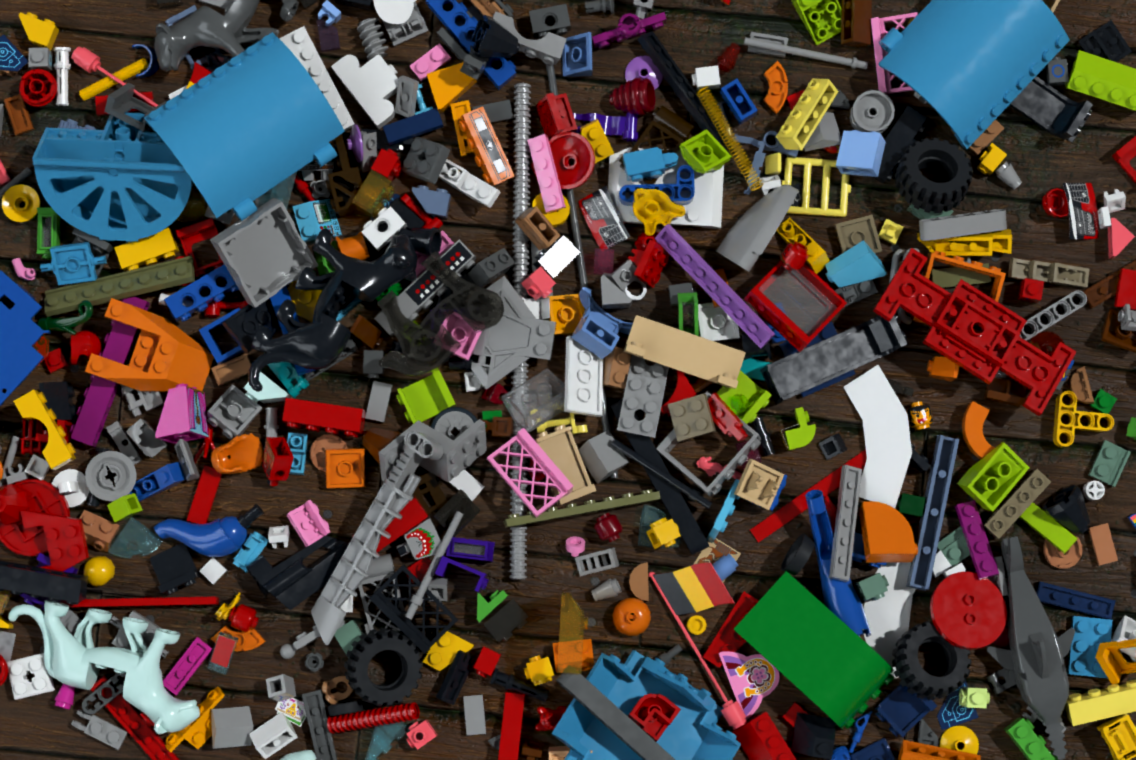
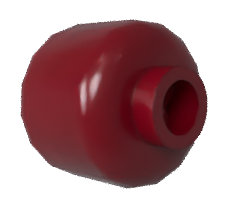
M607 513L596 519L597 522L594 524V528L602 541L609 540V542L620 538L619 533L622 532L623 527L616 515Z

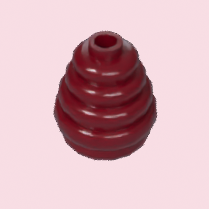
M641 77L629 80L613 90L609 96L610 104L614 105L615 109L629 112L630 114L645 115L647 112H652L656 103L653 83L650 79H643Z

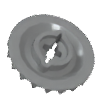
M109 450L101 452L94 456L87 465L85 471L86 485L97 498L105 501H115L122 496L128 495L134 488L136 482L135 466L131 459L118 451ZM106 466H108L112 473H116L114 476L115 486L110 478H105L108 475Z

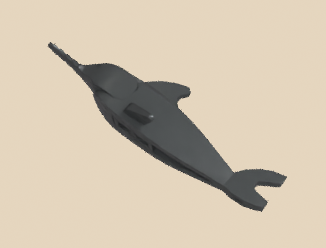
M1018 536L1002 539V557L1007 571L1008 586L1007 628L1009 650L989 646L986 651L1003 668L1014 670L1016 684L1022 699L1043 720L1042 725L1046 726L1045 732L1049 734L1047 739L1052 741L1050 747L1054 749L1052 754L1057 756L1059 760L1065 759L1067 749L1064 748L1066 742L1062 740L1065 737L1061 732L1064 727L1060 723L1062 722V711L1069 697V680L1064 665V657L1069 653L1075 629L1069 628L1060 636H1056L1049 617L1024 571L1023 556Z

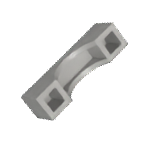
M495 11L492 18L518 38V43H520L518 51L525 53L530 58H539L549 65H556L567 40L566 38L548 32L546 36L538 40L526 39L515 29L512 17Z

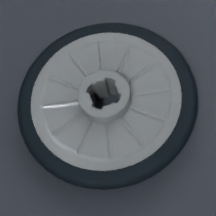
M451 407L441 411L434 418L431 428L454 440L473 425L477 418L464 408ZM454 428L460 431L456 437L451 433Z

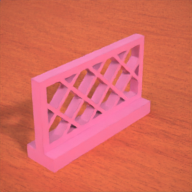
M918 12L884 18H871L878 89L886 95L913 91L910 86L904 87L906 85L905 82L899 88L892 89L891 81L895 78V75L890 76L889 71L878 65L888 54L879 44V41L888 33L885 30V22L893 21L897 24L895 29L899 30L900 27L905 29L902 26L905 20L909 18L915 19Z
M525 428L518 431L517 435L487 457L490 464L536 518L561 498L569 495L573 490L574 486ZM517 442L521 446V453L509 452L510 446ZM498 455L507 456L506 465L497 464L494 458ZM509 456L520 457V466L508 465ZM523 458H531L534 462L533 468L522 467ZM508 469L519 470L518 479H510L507 475ZM521 471L533 472L532 481L521 480ZM535 472L544 473L546 483L535 482ZM520 484L532 485L531 494L522 493L520 491ZM534 485L545 486V495H533ZM548 487L556 488L560 494L556 497L547 496ZM533 498L544 500V506L538 511L532 505Z

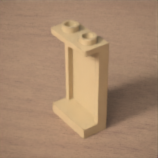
M565 424L554 428L555 432L548 434L545 431L537 434V439H535L536 443L574 486L569 495L556 502L558 506L596 491L595 485L591 484L573 438L572 427H566ZM551 487L554 497L560 494L556 488Z

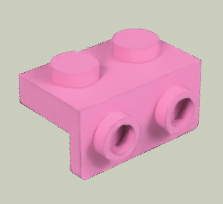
M311 500L306 501L303 505L286 515L305 547L330 533L327 521L322 519L317 505L312 503Z

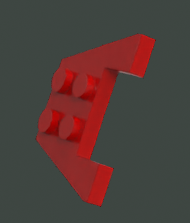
M30 510L20 511L24 529L36 526H43L51 565L40 566V568L63 572L89 558L82 519L31 512Z

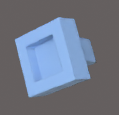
M326 0L318 13V19L320 20L323 16H327L326 26H330L333 23L336 24L341 19V11Z

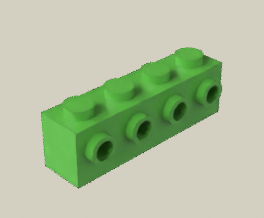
M1019 717L1004 728L1027 760H1059L1057 756L1052 754V750L1048 751L1045 747L1047 743L1040 734L1036 735L1032 730L1034 726L1028 719L1024 720V718Z

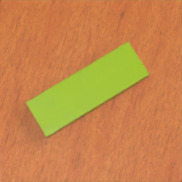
M1032 503L1019 517L1063 554L1078 539L1035 503Z

